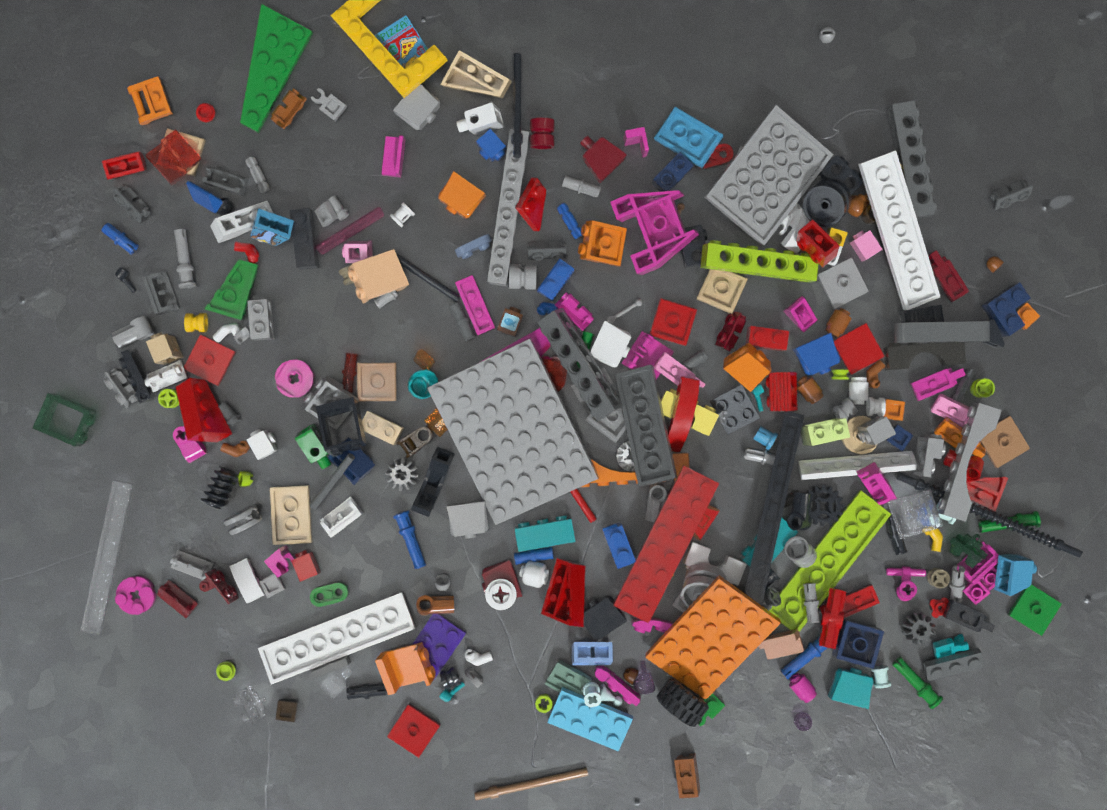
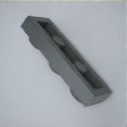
M979 648L923 662L925 678L927 681H932L982 668V652Z

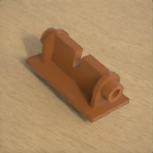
M294 88L292 91L289 90L282 99V102L286 104L285 108L279 104L271 114L272 117L270 119L285 129L292 122L295 114L303 108L307 98L299 94Z

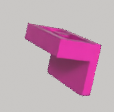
M645 128L626 130L623 137L624 146L640 143L642 157H646L649 147Z
M399 135V138L386 136L382 165L383 176L400 178L402 176L406 141L403 135Z

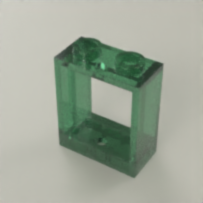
M47 393L32 429L74 447L82 446L88 439L89 435L87 432L89 428L95 423L97 411L58 394ZM58 403L84 414L74 438L48 428Z

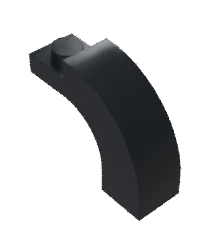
M440 447L436 448L422 486L412 505V511L427 517L430 516L443 488L455 453Z

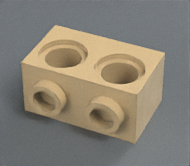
M157 333L151 336V340L146 341L154 363L166 365L183 358L175 336Z
M367 411L362 420L365 432L392 445H396L404 427L371 411Z

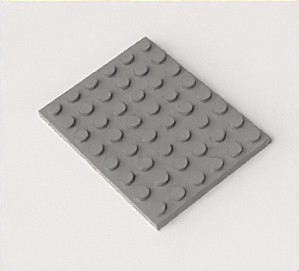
M531 338L427 388L483 501H485L495 525L599 479L593 463Z

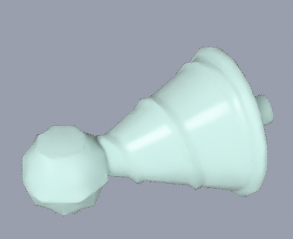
M605 684L599 686L601 701H612L615 706L622 704V698L620 696H613Z

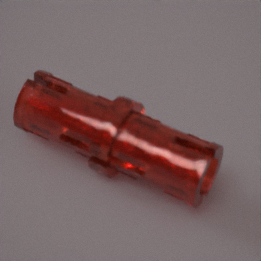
M345 353V365L341 373L343 374L342 385L343 389L346 390L348 384L347 391L353 392L354 376L357 375L355 368L358 354H352L350 362L351 353Z

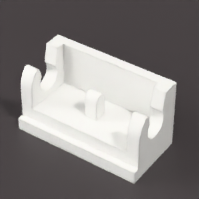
M349 497L322 518L320 524L331 538L364 512L354 499Z

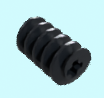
M219 466L221 470H214V473L218 476L210 478L214 482V484L207 485L211 491H204L208 498H201V501L217 509H221L220 507L226 505L223 501L229 499L226 493L232 492L230 486L236 484L233 479L239 477L234 471Z

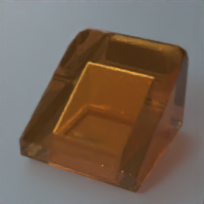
M420 349L413 358L414 362L423 370H430L436 363L423 349Z
M437 408L424 420L427 426L439 437L448 430Z

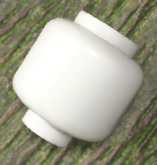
M529 561L525 566L522 565L520 577H522L525 585L540 588L543 584L546 585L549 578V570H547L546 565L543 563Z

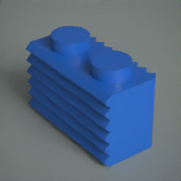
M559 258L537 289V292L551 302L554 301L558 292L563 289L567 280L574 273V268Z

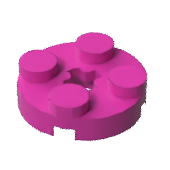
M301 360L286 361L277 368L275 373L277 388L287 397H302L312 389L314 384V372L307 363ZM297 373L299 375V382L292 384L290 376Z
M143 576L129 577L119 584L116 590L115 602L124 612L139 615L149 610L155 603L156 593L153 588L154 585L148 578ZM138 590V595L140 596V599L137 598L134 600L132 598V592Z

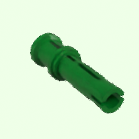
M1037 511L1023 515L1017 513L1014 517H1008V519L1012 518L1013 522L1017 520L1018 524L1023 523V526L1028 525L1035 528H1040L1041 526L1040 516ZM990 520L978 522L981 533L1006 529V526L996 525L995 521L992 523Z
M898 657L896 660L901 666L895 661L892 663V666L917 690V696L922 697L929 704L928 707L930 709L937 707L942 702L943 697L937 695L931 688L932 685L928 682L925 683L902 657Z

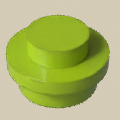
M224 661L217 666L216 674L219 679L229 681L235 676L236 668L233 663Z

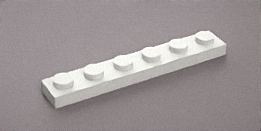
M912 451L801 460L798 461V469L801 480L857 475L856 472L873 462H876L882 473L916 470L917 463Z

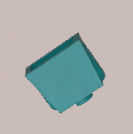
M838 667L828 697L834 701L869 709L873 678L863 674L862 670L851 667L850 670Z

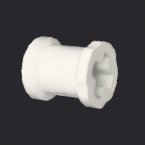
M404 202L394 214L390 215L401 228L410 216L415 215Z

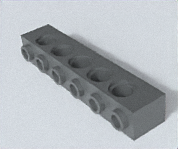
M915 100L892 104L887 109L894 148L901 164L916 218L930 217L935 214L937 205L936 201L932 198L933 183L931 180L929 181L928 173L930 172V166L925 159L926 145L922 142L921 137L923 135V128L918 120L920 115L919 107L915 104ZM903 119H907L910 122V127H906L903 124ZM907 137L913 140V146L907 144ZM910 156H913V157L916 158V160H917L916 165H914V164H912V163L910 162V160H909ZM913 175H917L920 178L919 184L913 181ZM917 193L923 196V202L917 200Z
M563 308L552 311L537 322L541 332L550 342L551 349L558 355L561 365L569 373L570 380L578 388L581 398L586 401L592 416L597 421L606 418L623 407ZM577 361L580 363L581 368H578ZM587 378L590 380L591 385L588 384ZM597 395L600 396L601 402L597 399Z

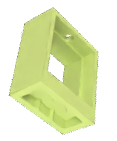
M834 418L803 425L801 429L803 445L808 446L850 438L846 418Z

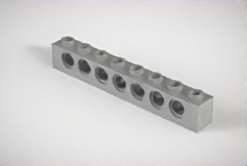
M510 129L487 279L488 284L506 287L518 211L515 207L521 197L530 137L528 131L521 130V134H523L521 157L514 158L513 144L511 143L513 129Z

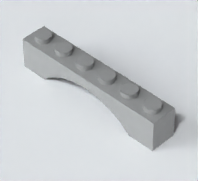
M973 403V406H970L967 413L969 417L968 422L963 426L961 435H963L962 441L956 447L955 453L957 456L950 466L951 475L944 484L945 494L938 503L939 514L966 522L972 504L966 484L968 463L978 443L988 433L996 429L1002 410L981 403Z

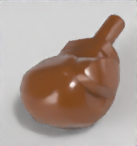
M867 192L865 195L851 196L852 201L851 207L848 210L849 214L859 217L869 204Z

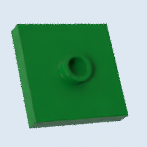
M1031 584L1030 587L1021 592L1007 615L1042 636L1062 603Z

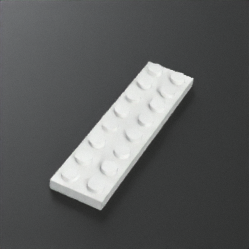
M891 151L859 163V169L903 310H910L940 298L897 152Z
M402 592L262 646L258 650L271 684H274L416 629Z

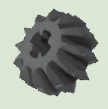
M914 612L912 615L913 619L909 616L906 617L909 622L908 624L902 623L907 628L902 633L907 635V641H912L914 645H917L919 642L921 645H925V639L929 642L932 641L929 636L930 634H936V632L931 630L936 625L930 623L932 621L931 617H926L922 612L919 616Z

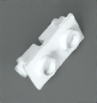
M179 360L147 374V379L144 382L147 387L151 386L152 391L156 392L186 379L187 375L182 361Z

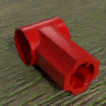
M950 449L947 452L943 461L944 465L950 467L951 463L955 461L957 456L955 451ZM970 457L966 474L967 480L977 481L980 479L984 466V461L980 457Z

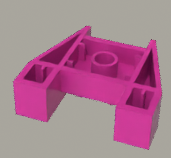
M680 190L627 194L610 202L618 221L624 222L637 217L648 249L630 256L636 273L639 275L659 269L699 235L696 230L686 233L674 202V200L684 196V193Z

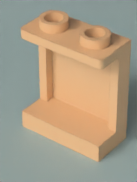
M394 249L355 262L348 268V276L354 282L356 295L361 299L362 303L393 291L398 292L409 285Z

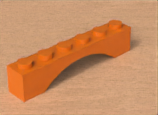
M688 453L672 454L677 476L683 465L689 467ZM591 459L599 479L590 483H597V486H608L609 482L616 481L617 485H625L630 480H636V484H638L635 471L620 472L611 470ZM590 483L581 487H590Z

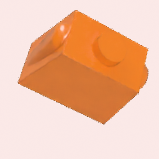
M454 171L438 195L440 202L447 206L445 208L453 215L458 213L465 219L473 214L480 202L486 197L483 191Z
M747 343L724 358L723 369L751 392L771 372V361L766 358V355L761 350H757L750 343Z

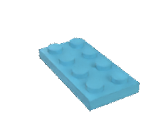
M562 687L547 723L619 751L632 723L633 716L603 703L596 707H588L585 704L583 695Z

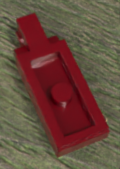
M937 250L928 254L929 260L932 263L933 274L951 302L969 292L949 259L947 260L945 256L941 258Z

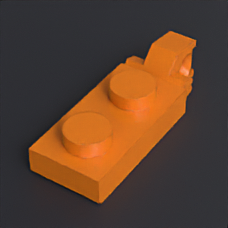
M948 417L934 430V434L941 435L942 439L954 448L962 441V427ZM981 442L978 443L972 454L982 459L985 456L986 449L981 445Z

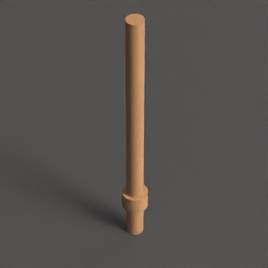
M587 768L498 788L493 786L489 787V790L475 792V800L489 797L491 799L499 798V795L580 778L588 776Z

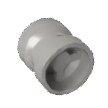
M847 397L841 401V405L834 406L831 409L836 418H846V420H848L849 415L854 416L858 413L856 406Z

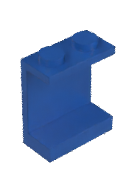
M617 522L602 528L617 569L635 563L636 560L622 524Z

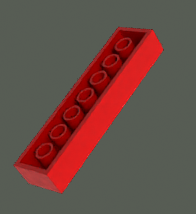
M685 465L682 466L613 606L649 624L719 485L718 482Z

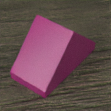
M803 296L797 298L784 310V313L803 333L817 321L816 316Z

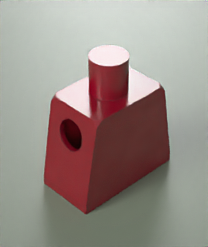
M587 135L580 142L587 150L583 154L582 159L599 183L626 159L627 155L603 137L595 143Z

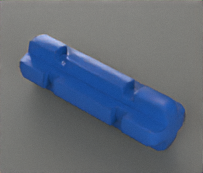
M567 204L559 205L557 210L562 215V219L568 229L572 231L573 237L575 239L581 237V228H578L577 221L572 213L568 211Z

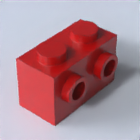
M813 219L798 231L797 245L801 250L806 251L810 255L814 263L824 267L837 256L840 245Z

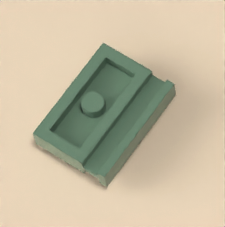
M558 659L545 685L558 692L563 687L583 695V687L586 683L591 682L592 677Z

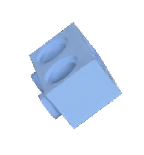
M574 642L572 644V665H611L613 662L612 642Z

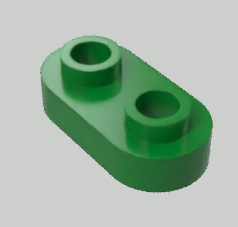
M342 582L320 586L312 590L310 601L317 607L338 603L347 598L349 589ZM337 588L342 589L341 595L336 593ZM318 593H322L324 595V598L319 599L317 596Z

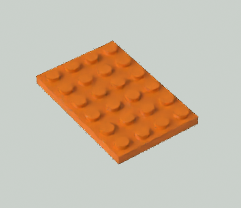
M718 575L646 652L645 658L702 698L707 699L780 625L781 621L773 613Z

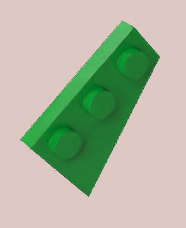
M238 260L226 277L223 285L216 291L211 302L205 307V310L243 320L259 265Z

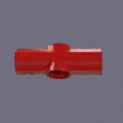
M829 588L826 608L823 610L821 619L822 629L818 646L836 649L839 629H841L843 624V607L846 591Z

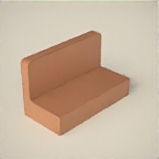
M798 629L769 635L759 645V649L765 650L767 659L779 658L804 651Z

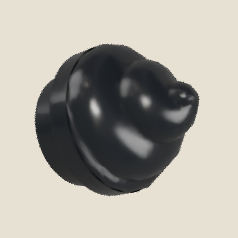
M221 198L223 203L217 211V214H220V216L231 212L233 206L228 198Z

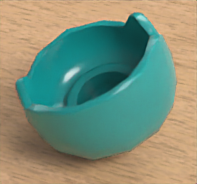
M428 369L416 371L408 380V391L413 397L420 400L431 397L427 388L438 383V377Z

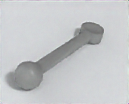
M636 299L635 303L614 316H609L607 321L614 323L615 319L636 306H641L642 300Z

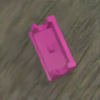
M876 462L856 472L874 500L884 496L877 501L878 505L885 504L892 499H897L891 485Z
M982 541L957 564V571L959 572V565L965 568L964 578L968 583L975 585L998 563L999 555L989 544L986 545Z
M287 545L275 551L264 562L278 578L289 571V563L286 558H289L290 561L295 558L288 551Z

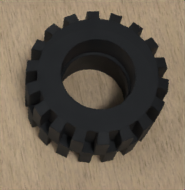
M669 678L656 696L658 702L666 710L686 725L692 727L698 724L709 709L707 703L698 694L675 678Z

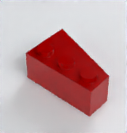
M556 559L541 614L569 626L584 627V565L571 560Z

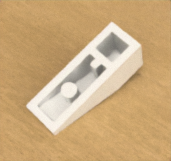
M268 201L215 218L210 227L218 243L252 230L258 209L273 213Z

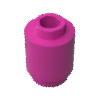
M797 673L790 678L789 687L801 701L803 700L805 703H808L816 697V688L804 674L799 675Z

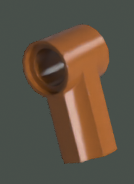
M421 596L417 600L416 609L419 614L424 616L454 613V596ZM427 601L430 603V608L423 610L419 606L420 603Z

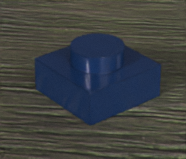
M895 425L893 429L896 434L886 439V441L898 450L903 451L913 435L901 426Z

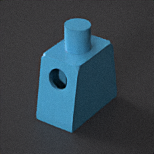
M1018 554L999 555L994 590L1012 596L1030 587L1032 574L1037 572V566L1034 564V561Z

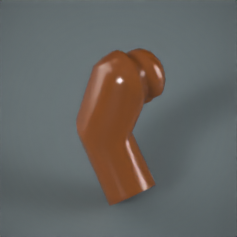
M878 360L866 372L869 387L874 389L880 386L878 373L885 368L881 360Z
M244 440L235 446L224 442L220 451L233 457H239L246 454L250 447L248 442Z

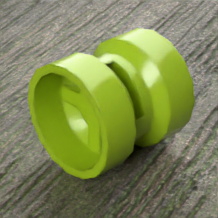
M977 379L973 381L970 391L977 398H987L993 395L995 385L990 379Z

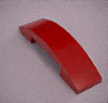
M680 377L676 391L678 397L667 431L671 451L680 453L687 439L697 405L700 380Z

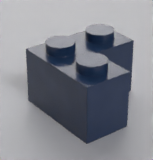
M1019 282L1012 284L982 304L981 307L990 320H995L1001 336L1006 337L1025 326V323L1015 309L1031 298Z

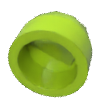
M240 471L238 477L239 486H250L254 481L250 480V477H253V475L248 471Z

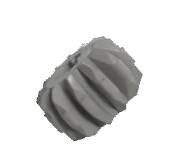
M405 458L401 459V465L395 459V466L388 465L392 472L387 471L385 473L392 476V478L387 479V482L394 481L392 484L393 489L399 484V491L403 490V484L407 490L410 489L408 482L415 485L416 481L412 477L417 478L419 474L412 473V471L417 470V466L410 468L413 463L411 460L405 465ZM400 469L402 472L406 471L405 479L398 477L397 474L400 473L398 472Z

